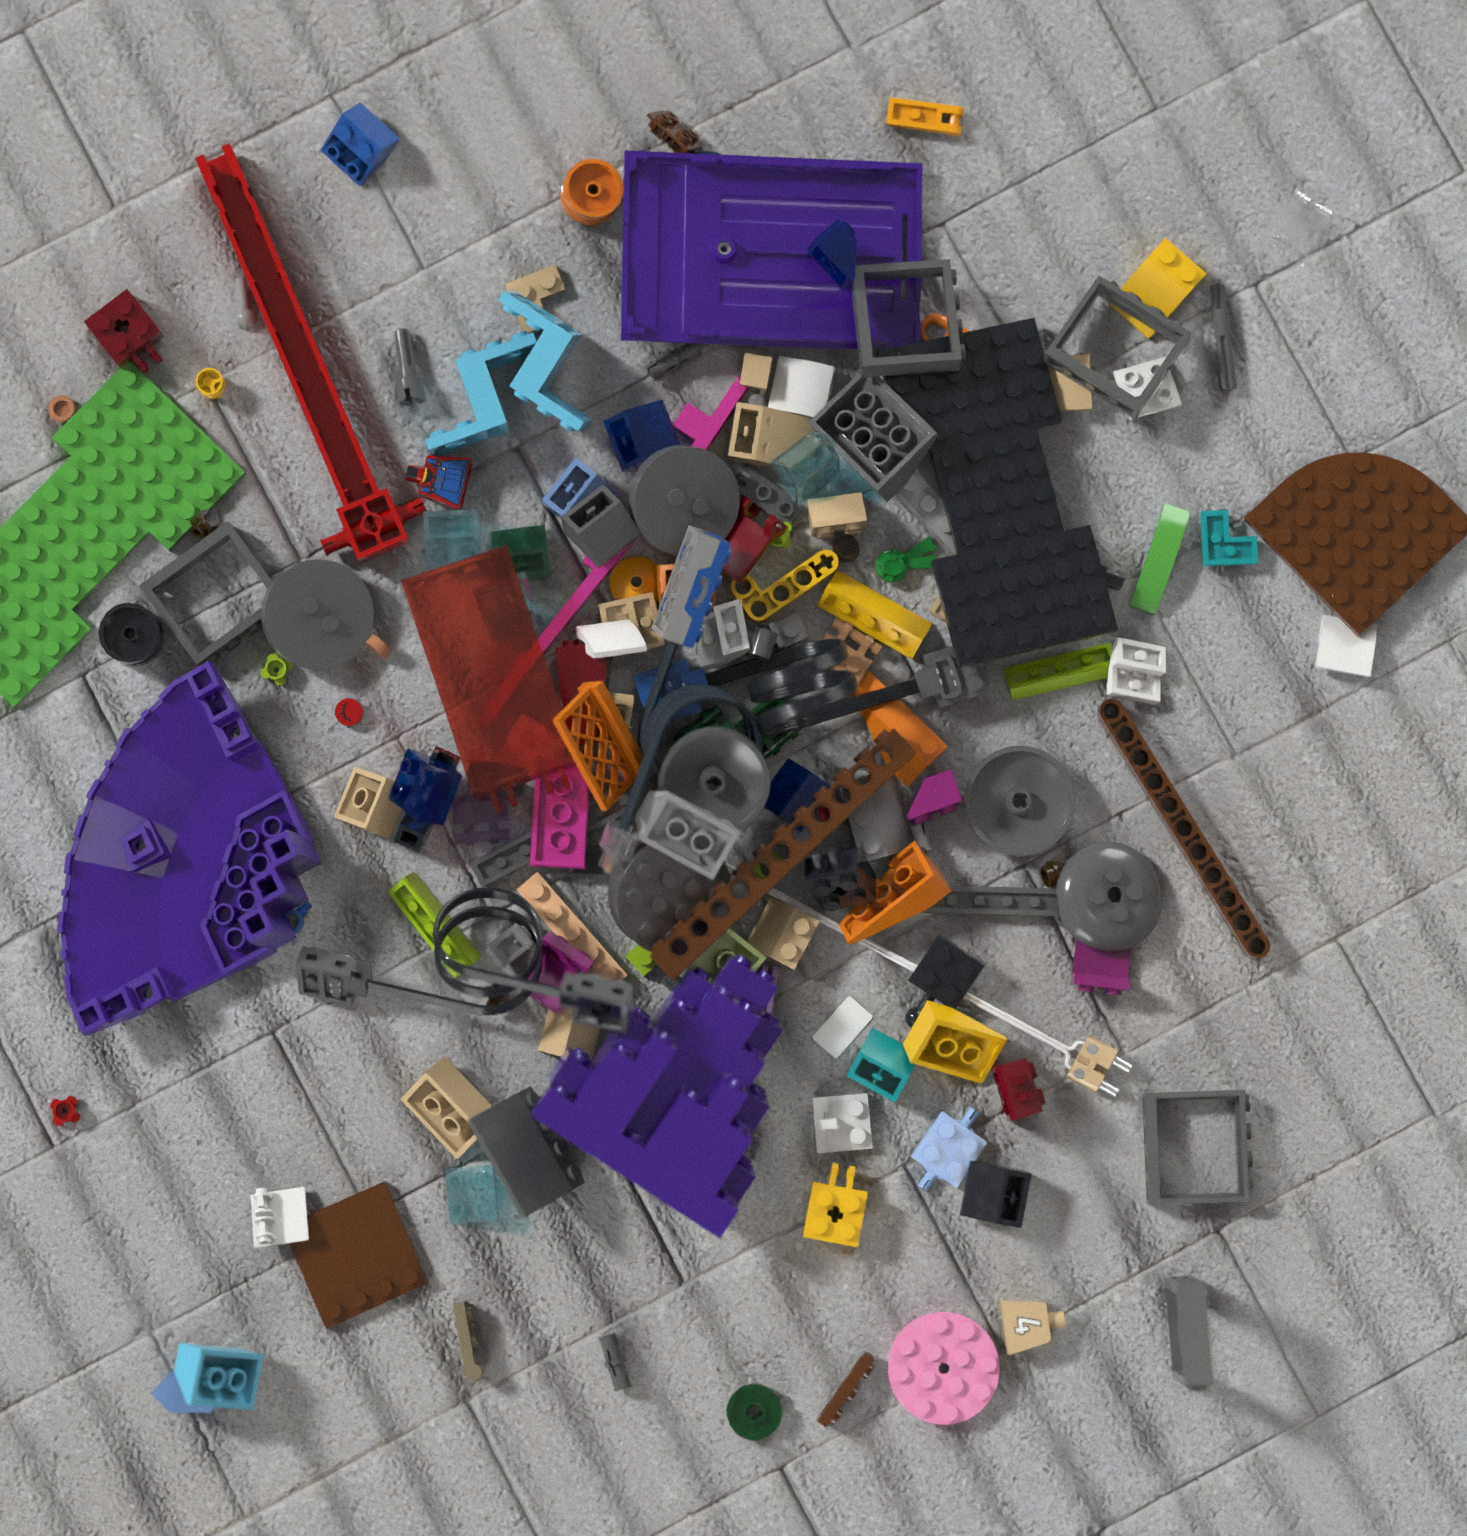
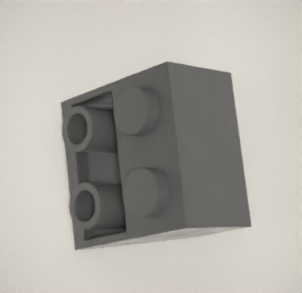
M604 484L561 516L564 534L598 568L602 567L641 536L639 529L621 501Z

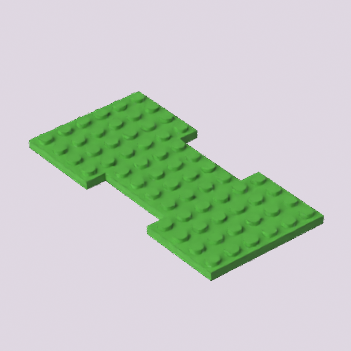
M130 361L121 367L52 436L71 457L0 527V694L15 708L93 630L74 612L88 595L150 533L166 549L171 551L191 531L192 525L190 520L195 516L199 517L200 513L205 509L210 511L246 475L221 448Z

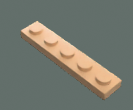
M538 872L517 889L556 936L564 937L572 947L578 951H584L590 956L591 960L594 961L592 974L613 981H623L628 976Z

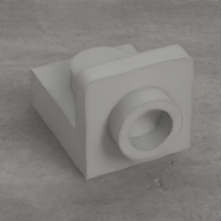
M798 612L775 623L771 622L768 624V629L778 634L775 646H777L779 651L809 638Z

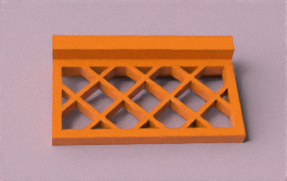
M583 682L577 688L579 694L552 721L601 811H607L635 782L644 756L604 682ZM583 701L588 708V716L581 714ZM569 716L573 717L572 732L568 730L564 723ZM581 719L587 720L586 735L580 734ZM595 722L600 730V738L594 737ZM579 738L585 739L584 754H581L578 748ZM593 741L599 743L598 757L592 756ZM607 745L613 754L612 761L606 759ZM592 761L598 762L596 777L591 772ZM605 764L612 765L610 780L604 779ZM619 767L625 776L623 782H618ZM604 783L610 784L607 799L603 794Z

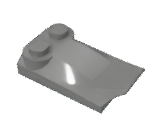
M649 791L634 817L639 829V840L712 880L740 834V830L734 827L729 820L719 819L668 791Z

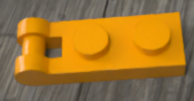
M890 97L886 126L959 137L962 132L960 119L964 117V108ZM942 115L950 117L949 124L941 123Z

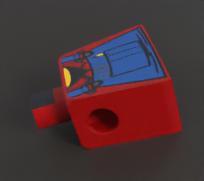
M427 456L424 468L408 465L405 480L420 484L418 491L420 497L461 513L473 462L471 458Z

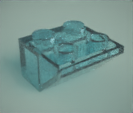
M814 431L808 433L770 462L795 507H800L807 499L812 498L840 476L839 456L827 435Z
M478 509L423 511L427 570L482 568L481 515Z

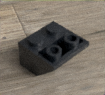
M970 1160L960 1215L994 1224L1022 1228L1032 1173L1023 1169Z

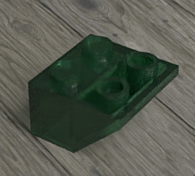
M545 524L491 531L493 564L498 586L552 579Z

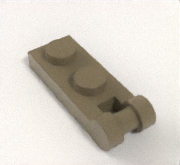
M466 1301L453 1304L464 1371L469 1380L475 1381L482 1376L483 1367L480 1363L476 1362L475 1351H479L477 1335L471 1334L470 1324L474 1323L473 1310L471 1306L467 1307Z

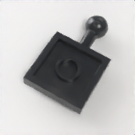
M938 934L908 979L909 982L926 992L917 1007H912L906 1012L905 1021L907 1025L911 1028L913 1027L927 1000L934 1002L936 999L945 1006L956 1009L985 964Z

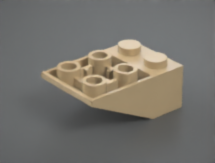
M737 402L728 461L809 474L816 432L808 423L812 418L765 406Z

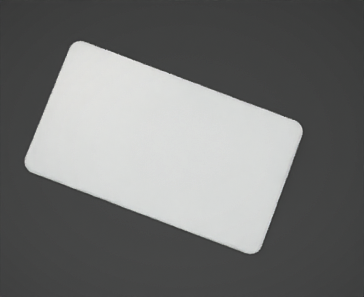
M848 996L813 1035V1039L834 1058H838L869 1023L872 1015L851 996Z

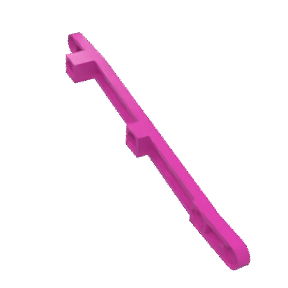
M741 374L736 378L711 417L690 403H687L674 422L673 430L693 442L691 446L709 450L735 411L736 403L742 400L749 387L740 385ZM635 541L600 568L587 556L582 561L583 565L591 570L590 574L525 655L521 653L498 688V692L494 694L496 696L492 697L482 712L477 724L485 729L488 728V731L493 727L495 721L498 720L508 702L521 685L520 682L523 683L526 676L531 673Z

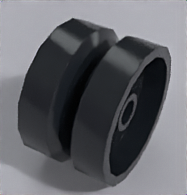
M129 602L116 605L107 611L100 622L98 632L100 644L105 652L121 664L133 667L146 665L155 659L163 648L165 637L163 626L155 614L140 604ZM129 631L135 632L134 637L131 639L127 635Z

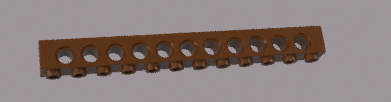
M894 728L889 733L886 729L883 730L873 740L876 745L869 752L864 748L853 759L856 764L852 768L847 770L844 767L833 777L836 782L829 789L825 786L822 787L813 796L816 801L809 808L803 805L793 815L796 820L788 827L785 824L779 827L772 834L775 839L768 846L762 843L752 853L755 858L748 865L743 861L732 871V874L735 876L727 884L724 881L719 883L711 891L714 896L707 903L701 900L691 910L694 915L687 922L682 918L670 929L674 933L666 941L663 938L659 939L650 948L653 953L649 958L672 982L915 756L917 752ZM880 751L886 752L890 756V763L884 766L879 765L875 761V754ZM864 770L868 772L870 781L867 784L857 783L855 780V773L857 771ZM838 789L848 791L850 795L849 801L846 803L837 802L834 797L835 791ZM818 808H825L829 812V820L826 822L817 821L814 817V811ZM797 827H805L809 831V838L806 841H798L794 837V830ZM785 846L789 850V857L785 860L776 859L773 854L775 847ZM762 864L768 868L769 875L767 878L757 879L754 876L753 868L756 865ZM742 883L748 887L749 893L745 898L734 896L732 889L736 884ZM718 902L725 903L728 907V914L721 918L716 917L712 912L713 905ZM697 921L704 922L708 926L707 934L701 937L694 935L692 925ZM677 940L684 941L688 947L687 952L682 956L675 955L671 950L672 944Z

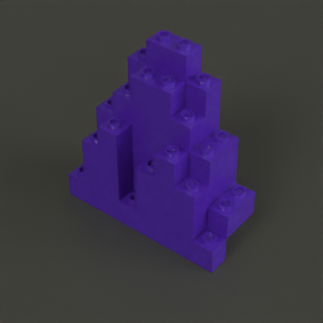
M730 954L712 981L709 980L711 975L703 969L696 967L694 970L688 967L652 1021L647 1012L636 1007L633 1010L627 1034L611 1031L592 1061L588 1059L590 1055L582 1049L576 1047L573 1050L567 1047L550 1073L549 1086L531 1111V1117L719 1239L738 1213V1203L756 1178L753 1166L751 1165L752 1161L743 1154L753 1140L751 1134L770 1105L767 1099L768 1096L765 1094L766 1091L753 1083V1081L765 1065V1056L782 1033V1029L778 1025L780 1021L768 1012L765 1015L761 1014L778 989L774 983L776 978L763 969L757 972L750 967L752 962L740 954L737 957Z

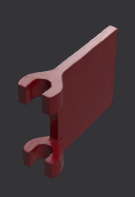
M745 496L740 499L736 521L725 538L731 544L732 552L728 563L723 564L721 570L740 584L775 538L782 536L788 528L787 525L772 514L766 519L764 528L750 520L758 515L761 508Z

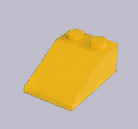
M1165 238L1121 289L1126 293L1132 292L1141 298L1142 303L1150 308L1156 307L1165 314V317L1169 318L1201 283L1206 273ZM1108 303L1148 340L1156 332L1112 303Z
M927 1000L906 1037L903 1046L910 1062L982 1084L1004 1047L1007 1038L952 1007Z

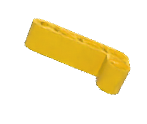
M831 550L819 551L763 591H761L753 578L747 575L743 581L750 584L751 590L744 595L736 591L735 586L739 582L733 579L731 582V594L735 600L740 599L743 612L751 622L762 624L830 578L837 571L838 557ZM821 558H824L826 561L831 559V569H828L826 566L818 570L820 577L817 578L814 570L821 565ZM799 573H808L811 577V582L806 586L799 585L796 581V576ZM776 589H786L789 597L785 601L776 600L773 596ZM763 604L767 610L766 614L761 617L754 616L751 612L752 606Z

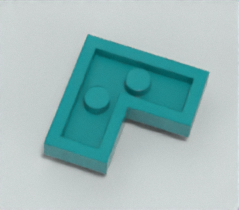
M1228 510L1200 512L1202 567L1258 564L1257 536L1230 537Z

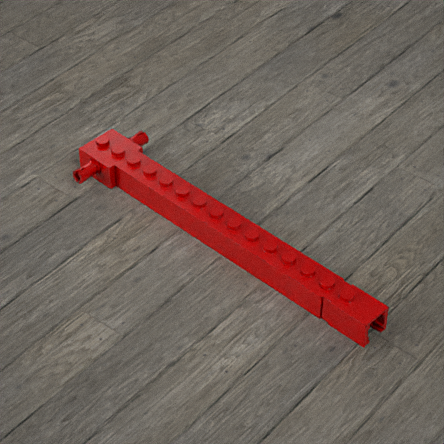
M229 143L221 146L224 155L206 161L203 154L195 157V160L212 200L220 211L218 214L343 504V507L336 509L343 525L342 531L325 539H320L326 556L349 546L353 548L356 558L361 564L411 543L404 528L405 522L428 512L421 497L398 507V505L394 504L387 488L379 490L254 198L251 197L253 195L237 156Z

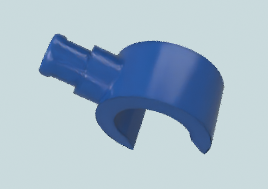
M308 901L296 910L286 913L288 915L295 914L298 917V926L293 929L295 934L302 930L304 926L303 917L312 908Z

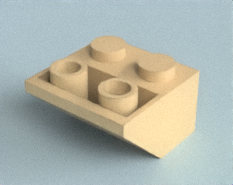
M862 492L807 499L811 536L817 535L818 539L834 537L833 533L842 531H844L845 535H855L861 533L860 529H865L867 517Z

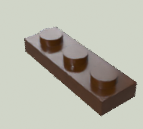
M866 1351L862 1353L817 1417L818 1423L825 1428L829 1423L835 1425L843 1413L840 1407L845 1400L851 1402L859 1391V1388L856 1387L857 1383L862 1377L867 1379L874 1370L875 1365L872 1364L874 1361L873 1356Z

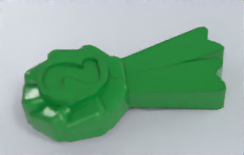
M931 536L904 554L896 549L881 552L875 562L878 577L887 583H895L901 581L909 569H932L931 561L936 559V555L921 557V555L936 548L931 543Z

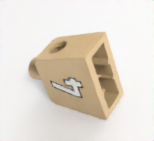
M999 1300L1005 1348L1008 1355L1051 1342V1329L1066 1327L1064 1312L1047 1313V1306L1044 1301Z

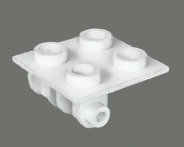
M1166 357L1113 371L1117 386L1138 399ZM1170 370L1138 417L1182 405ZM1125 414L1126 418H1129V420L1133 419L1127 414Z
M305 1187L267 1192L266 1188H258L255 1194L250 1195L255 1249L309 1240Z

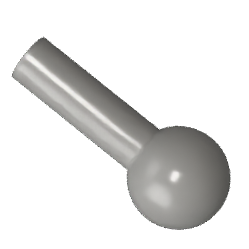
M246 277L235 278L239 311L235 315V322L241 329H251L256 324L257 316L250 309Z

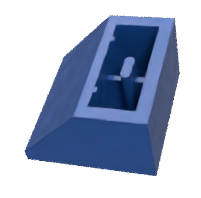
M360 102L342 113L320 151L358 186H361L390 156L400 138Z

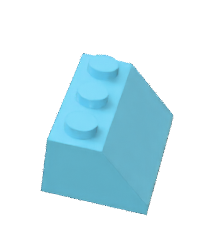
M179 1343L174 1372L188 1405L253 1410L264 1355L242 1348Z

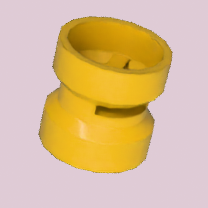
M205 368L198 373L196 386L206 398L218 399L225 393L226 381L216 369Z

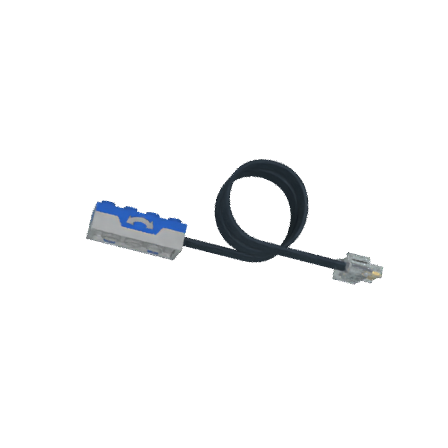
M691 525L687 528L651 628L662 639L668 640L639 721L638 743L644 757L621 821L608 819L599 843L604 850L599 866L604 869L605 874L618 877L623 861L630 862L640 835L632 833L631 822L651 768L658 775L659 765L655 756L665 729L680 710L700 701H720L736 707L743 717L745 736L753 741L761 752L763 749L762 732L754 715L733 695L720 688L698 684L684 686L670 692L657 704L678 644L693 649L695 642L698 643L703 633L701 625L704 616L707 617L710 614L713 604L711 601L714 590H718L721 584L722 575L720 572L723 564L728 563L732 552L731 544L721 536Z

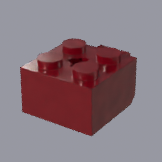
M128 289L124 290L84 321L119 368L134 360L142 372L146 374L150 370L147 364L139 358V355L146 350L149 351L152 359L158 364L163 361L152 345L163 338L164 335ZM123 325H126L129 329L125 334L120 331Z
M1021 1058L991 1068L1007 1121L1043 1112L1042 1105H1045L1046 1102L1042 1089H1036L1033 1079L1037 1078V1073L1033 1061L1028 1062L1027 1058Z

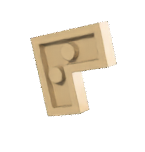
M556 265L549 266L505 284L506 290L517 291L541 308H543L542 300L565 292ZM517 315L523 331H527L528 334L537 332L525 323L527 321L525 317Z

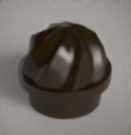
M1048 861L1045 863V866L1040 867V877L1047 888L1052 886L1056 888L1061 870L1064 867L1062 862Z

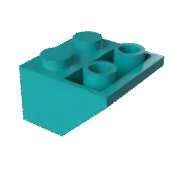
M872 1027L846 1076L895 1103L916 1064L910 1062L902 1043Z

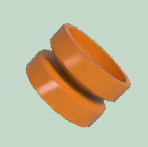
M585 159L576 163L567 173L560 190V201L566 215L574 222L584 226H597L608 221L621 202L623 180L618 170L603 160Z

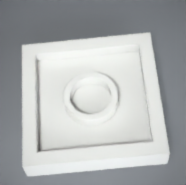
M868 1093L812 1098L817 1153L873 1149Z

